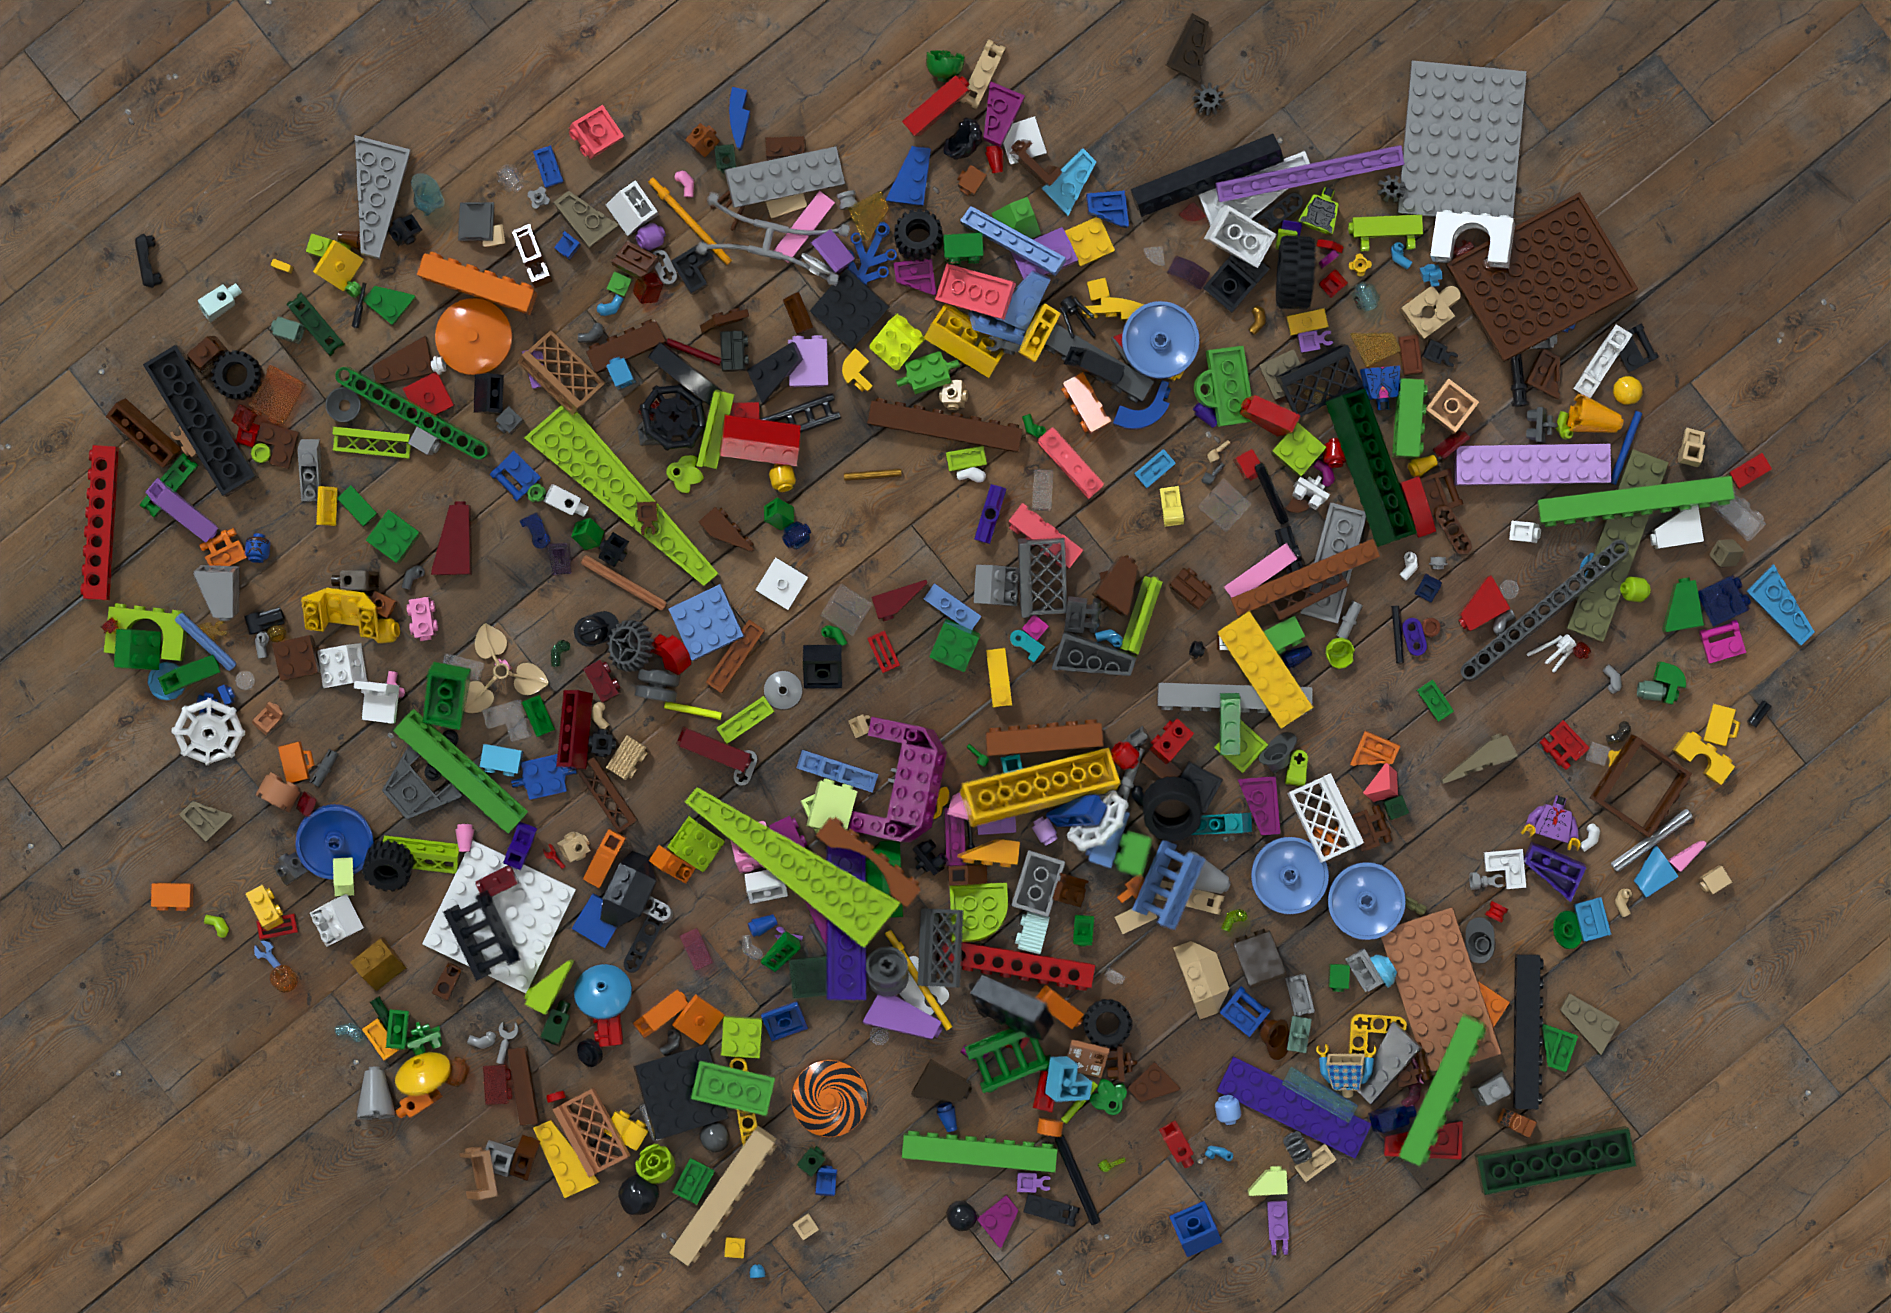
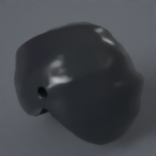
M636 1174L622 1183L618 1191V1197L623 1210L627 1214L643 1215L654 1209L660 1192L657 1184L649 1183L642 1179L639 1174Z

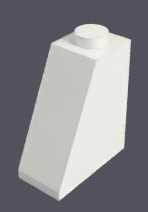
M1698 505L1691 506L1690 510L1679 512L1653 529V534H1650L1652 546L1655 545V549L1703 542Z

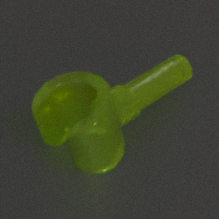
M1123 1157L1109 1164L1107 1159H1104L1098 1166L1101 1171L1107 1172L1112 1167L1126 1162Z

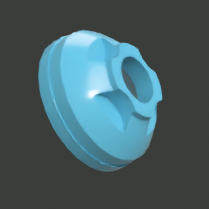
M1374 955L1370 957L1382 980L1389 988L1394 984L1397 974L1388 956Z

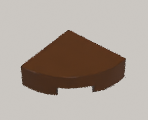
M1293 497L1285 510L1293 513L1303 512L1309 508V502L1305 499L1298 500Z

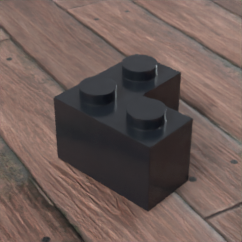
M697 245L671 260L692 296L708 286L699 269L715 260L709 249L706 250L705 255L698 254L696 250Z

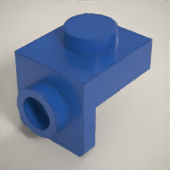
M832 1166L818 1168L816 1172L815 1195L835 1196L837 1169H833Z

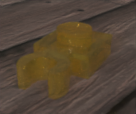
M218 621L213 627L211 622L197 625L213 641L216 640V634L223 636L228 633V631L221 632L219 630V626L225 624V621Z

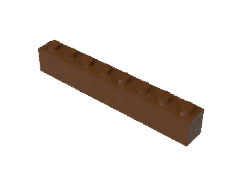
M881 398L871 401L867 422L868 425L1016 453L1019 451L1022 429L1017 424L1008 423V426L1000 425V421L989 419L988 423L981 421L982 418L970 416V419L962 418L963 414L954 412L951 415H946L943 410L933 409L930 412L925 411V407L917 405L909 408L906 407V403L895 402L893 405L888 404L887 400Z

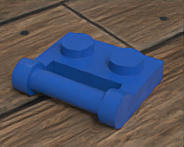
M514 450L490 473L493 479L496 478L513 495V499L516 502L527 493L531 486L541 479ZM504 469L523 486L521 490H518L501 473Z
M1240 986L1219 1013L1250 1037L1271 1010L1268 1007H1263L1245 992V988ZM1242 998L1260 1013L1257 1018L1254 1017L1236 1001Z

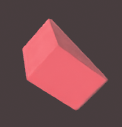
M1385 763L1363 794L1373 802L1397 797V771Z

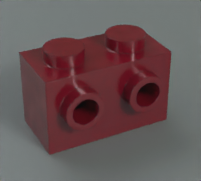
M598 660L584 668L602 703L620 694L618 689L621 687L616 678L612 679L609 674L611 669L607 662L603 663L602 660Z

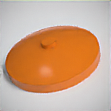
M469 298L452 304L444 311L436 326L435 342L440 356L443 357L444 362L448 366L467 375L483 374L493 371L507 358L512 345V328L506 315L495 304L483 299Z

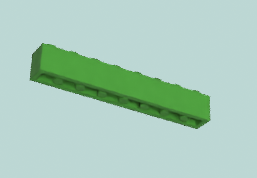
M414 708L393 730L399 738L409 744L428 764L437 769L457 790L466 795L473 804H476L486 816L495 821L507 833L527 814L528 811L433 725L423 723V717Z
M908 1130V1133H904L902 1158L1055 1172L1057 1147H1053L1054 1144L1042 1143V1146L1034 1145L1035 1142L1023 1141V1144H1015V1140L1004 1139V1142H996L995 1138H985L983 1141L977 1140L975 1136H966L965 1139H961L955 1134H946V1137H940L939 1133L935 1132L919 1135L920 1131Z

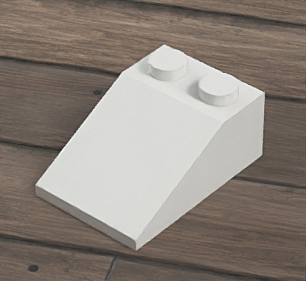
M1222 205L1204 239L1258 268L1277 234L1232 207Z

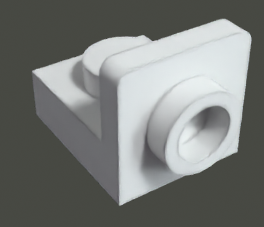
M1520 521L1511 522L1509 540L1537 543L1541 536L1539 524Z

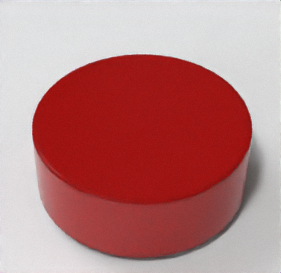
M565 1091L555 1092L546 1096L548 1103L566 1098Z

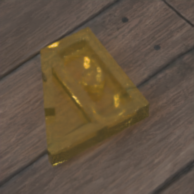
M877 191L848 207L863 241L869 240L889 209L882 191Z
M1393 333L1350 334L1366 368L1401 351Z

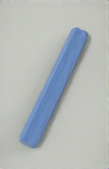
M180 613L176 617L175 621L211 655H214V658L227 670L230 671L235 667L236 662L184 613Z

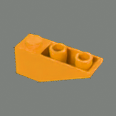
M995 839L957 854V857L963 858V862L974 863V860H981L983 865H993V862H998L1001 867L1011 868V864H1018L1020 842Z

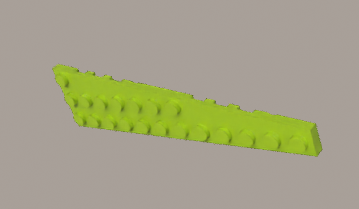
M561 405L524 437L641 534V527L644 525V522H638L637 502H654L655 500L578 412L572 416ZM657 503L658 521H652L656 533L652 535V529L647 527L643 536L705 586L719 573Z
M698 787L685 801L694 811L863 948L866 947L901 904L899 901L843 871L765 825L760 824Z

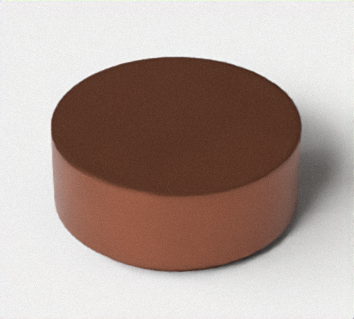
M1427 618L1421 623L1424 635L1427 637L1436 636L1440 631V623L1435 618Z

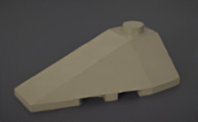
M1501 733L1490 736V741L1484 743L1440 779V782L1444 784L1464 777L1468 773L1483 770L1489 765H1497L1518 757L1508 735L1502 736Z

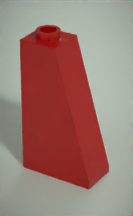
M955 75L902 121L903 124L914 136H921L971 91L968 87L970 83L964 76L960 78Z

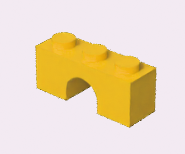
M1694 731L1691 733L1685 732L1672 751L1687 762H1691L1697 754H1703L1708 760L1707 768L1703 774L1716 784L1722 785L1735 767L1731 764L1732 760L1724 754L1720 756L1716 753L1717 748L1710 743L1704 744L1700 741L1702 737Z

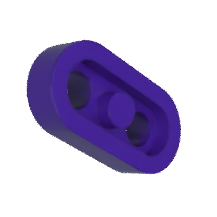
M1408 618L1402 624L1407 650L1412 655H1422L1427 649L1422 625L1418 619ZM1409 624L1415 626L1414 631H1409ZM1415 642L1419 643L1420 648L1418 650H1415L1413 648V644Z

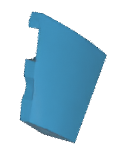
M1656 845L1652 848L1648 859L1642 865L1641 871L1635 877L1634 883L1642 895L1647 898L1679 876Z

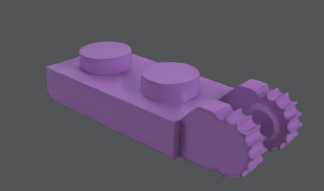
M1267 1201L1271 1255H1276L1277 1253L1275 1240L1283 1241L1282 1252L1284 1255H1288L1287 1201Z

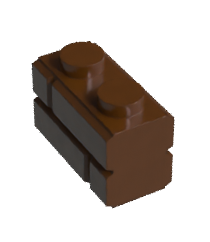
M1183 568L1168 586L1195 609L1199 610L1213 593L1210 590L1212 586L1205 580L1199 581L1196 578L1198 574L1191 568L1187 570Z

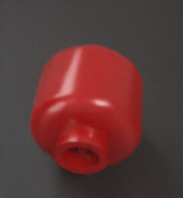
M1329 439V442L1324 444L1326 449L1323 451V461L1331 468L1342 467L1347 461L1341 449L1339 439Z
M1120 741L1112 748V760L1122 770L1133 769L1138 765L1139 751L1128 741Z

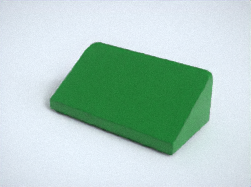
M390 1009L386 1048L406 1051L409 1011Z

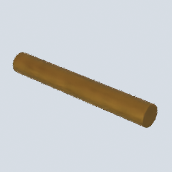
M901 469L844 473V481L902 476Z

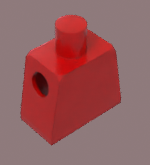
M1176 1120L1160 1128L1159 1131L1176 1162H1181L1184 1168L1192 1166L1194 1161L1191 1156L1194 1153Z

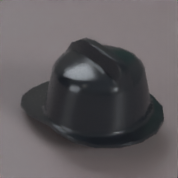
M597 612L578 620L574 628V636L577 642L583 646H595L610 640L608 635L613 634L611 629L616 628V624H619V621L611 612Z

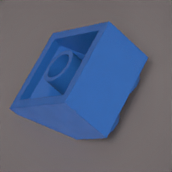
M1205 1201L1169 1216L1187 1257L1222 1242Z

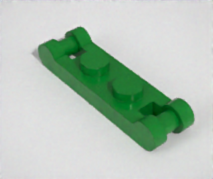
M183 453L160 480L177 492L199 465L196 462H191ZM182 464L187 467L184 472L179 469ZM147 495L139 506L143 509L146 508L150 515L155 518L162 508L158 505L154 506L151 503V498Z

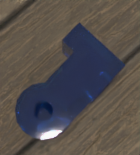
M537 512L519 520L523 528L528 526L533 536L532 543L536 548L544 549L550 544L549 535Z

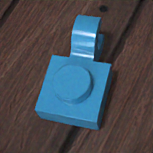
M1428 264L1420 268L1423 282L1429 281L1431 287L1439 286L1438 280L1442 279V271L1439 265Z

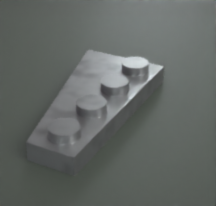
M1395 1021L1392 1022L1374 1057L1371 1076L1366 1083L1361 1084L1360 1090H1358L1370 1104L1375 1103L1422 1049Z

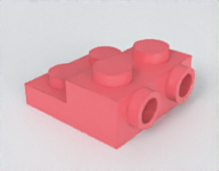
M603 105L574 121L569 127L570 137L572 140L579 142L581 153L590 159L604 152L608 147L624 137Z

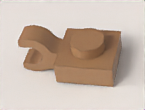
M180 426V436H176L174 432L170 433L173 439L180 440L183 444L181 449L187 457L189 455L193 458L198 456Z

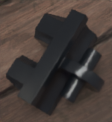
M932 839L921 842L912 850L917 854L915 860L919 863L915 867L918 871L923 868L926 873L931 871L935 876L944 869L948 859L942 853L935 857L931 852L936 848V844Z

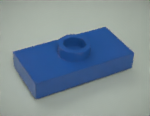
M552 146L533 151L545 188L563 183L564 181Z

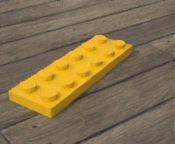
M1250 611L1217 632L1280 728H1283L1313 708Z

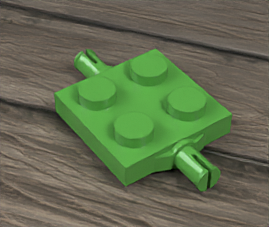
M941 351L905 362L906 377L896 379L898 387L909 384L913 388L914 393L918 394L952 383L949 370L960 367L958 359L947 363L943 359Z

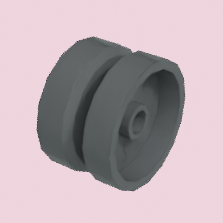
M639 669L638 679L643 682H649V685L636 686L635 696L676 703L677 692L667 690L666 687L679 686L680 676L671 675L665 671Z
M881 947L874 950L868 956L866 974L870 989L877 995L887 997L897 995L906 988L909 977L908 961L904 953L893 947Z

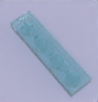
M1293 1067L1289 1069L1282 1082V1085L1348 1123L1358 1107L1354 1102Z

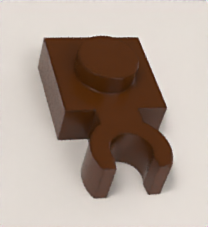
M637 502L638 522H644V525L641 527V534L645 535V529L650 527L652 535H655L656 529L652 525V521H658L657 502Z

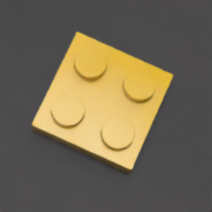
M1095 217L1065 231L1078 258L1080 267L1115 252L1100 218Z

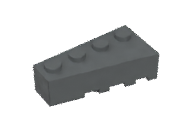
M1064 631L1051 670L1131 676L1137 655Z

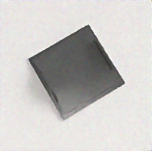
M495 202L460 203L458 241H493Z

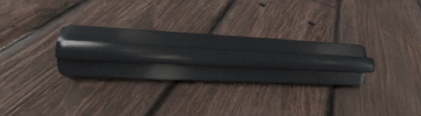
M1262 462L1255 465L1254 469L1280 524L1288 522L1289 518L1266 466Z

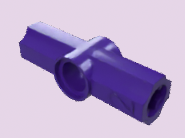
M990 484L974 540L987 544L991 543L1006 488ZM987 509H993L996 512L994 519H987L985 517Z

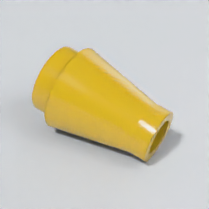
M1434 455L1412 459L1408 463V469L1413 477H1420L1438 465V462Z

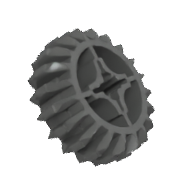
M625 620L622 623L616 624V628L611 629L613 634L608 635L610 642L606 643L609 645L607 652L610 653L609 659L613 660L612 664L617 666L618 669L627 672L639 671V668H645V664L650 663L648 657L653 656L651 650L655 649L652 646L655 640L650 638L653 633L648 631L649 627L645 626L644 623L636 620Z

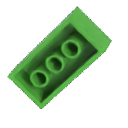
M1405 378L1399 380V391L1395 407L1392 458L1416 459L1420 454H1423V442H1420L1425 431V423H1422V417L1426 414V404H1423V398L1427 396V385H1424L1425 380Z
M1125 831V834L1122 833L1119 842L1121 849L1120 852H1116L1113 860L1116 868L1141 876L1152 838L1130 831Z

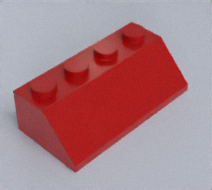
M725 414L719 449L720 456L797 466L801 425Z

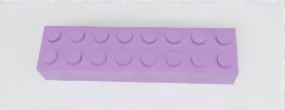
M1610 444L1460 446L1454 451L1455 486L1608 484L1611 482Z

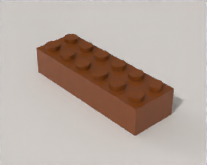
M1097 719L1085 720V724L1078 725V721L1066 722V726H1059L1058 723H1047V727L1039 728V724L1027 725L1028 729L1020 730V726L1008 727V731H1001V727L989 728V732L985 733L987 756L1103 746L1102 725L1097 723Z

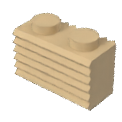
M627 735L606 768L624 780H627L628 777L632 778L637 771L635 768L638 761L642 763L648 754L645 751L647 747Z

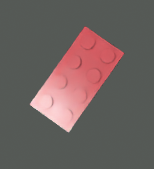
M946 264L935 300L1004 320L1016 283Z

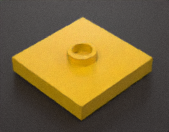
M333 240L313 272L344 292V288L348 285L347 282L351 281L364 259Z

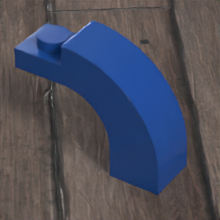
M1161 381L1154 402L1146 409L1132 410L1120 405L1112 425L1136 430L1157 422L1170 404L1163 401V398H1168L1171 390L1168 387L1169 382Z

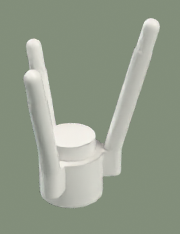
M1568 634L1564 637L1559 635L1556 639L1528 652L1527 656H1531L1558 643L1556 645L1558 650L1545 661V664H1549L1560 653L1564 654L1552 669V672L1555 673L1577 645Z

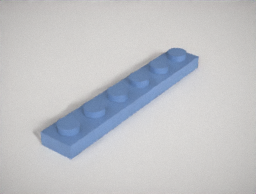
M972 206L969 207L960 220L961 224L976 233H982V236L1055 276L1066 262V257Z

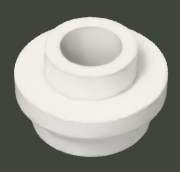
M434 356L433 361H431L432 370L437 372L438 375L446 371V364L442 356Z

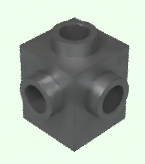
M296 852L291 855L285 853L278 858L279 862L273 866L285 886L308 871Z

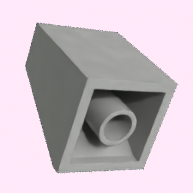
M200 565L194 571V576L212 616L219 618L220 621H230L239 612V566Z

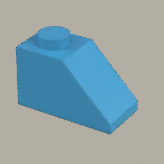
M616 357L609 361V365H606L618 390L636 383L625 358L620 359V357Z

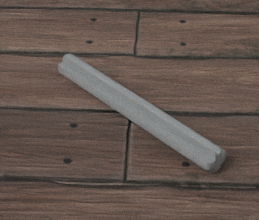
M1688 809L1683 810L1661 826L1658 831H1655L1650 838L1646 837L1611 863L1613 869L1619 872L1693 818L1691 812Z

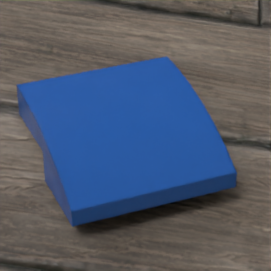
M593 893L572 929L605 948L617 927L600 920L603 899Z

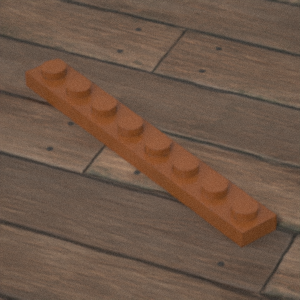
M1373 539L1230 599L1237 616L1376 559L1380 555Z

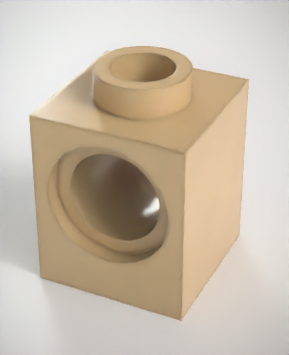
M1720 865L1699 877L1702 881L1699 883L1705 893L1709 892V894H1714L1732 883L1726 871Z

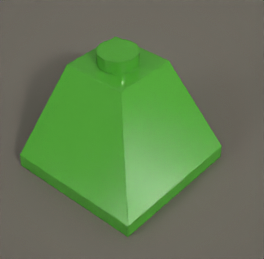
M1028 197L1010 203L991 213L994 219L1031 239L1041 235Z

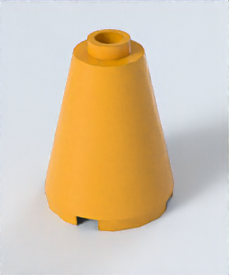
M1578 394L1574 398L1576 403L1575 406H1570L1567 426L1571 427L1569 431L1616 433L1618 430H1621L1623 426L1621 414L1583 394Z

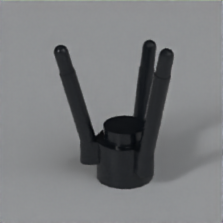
M1072 295L1066 297L1060 303L1062 307L1059 310L1063 314L1071 338H1075L1067 314L1070 316L1076 314L1092 337H1095V333L1079 313V308L1091 318H1094V315L1079 302L1077 297Z

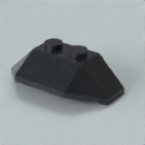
M632 851L619 863L603 897L601 921L619 928L623 924L641 916L657 882L649 857Z

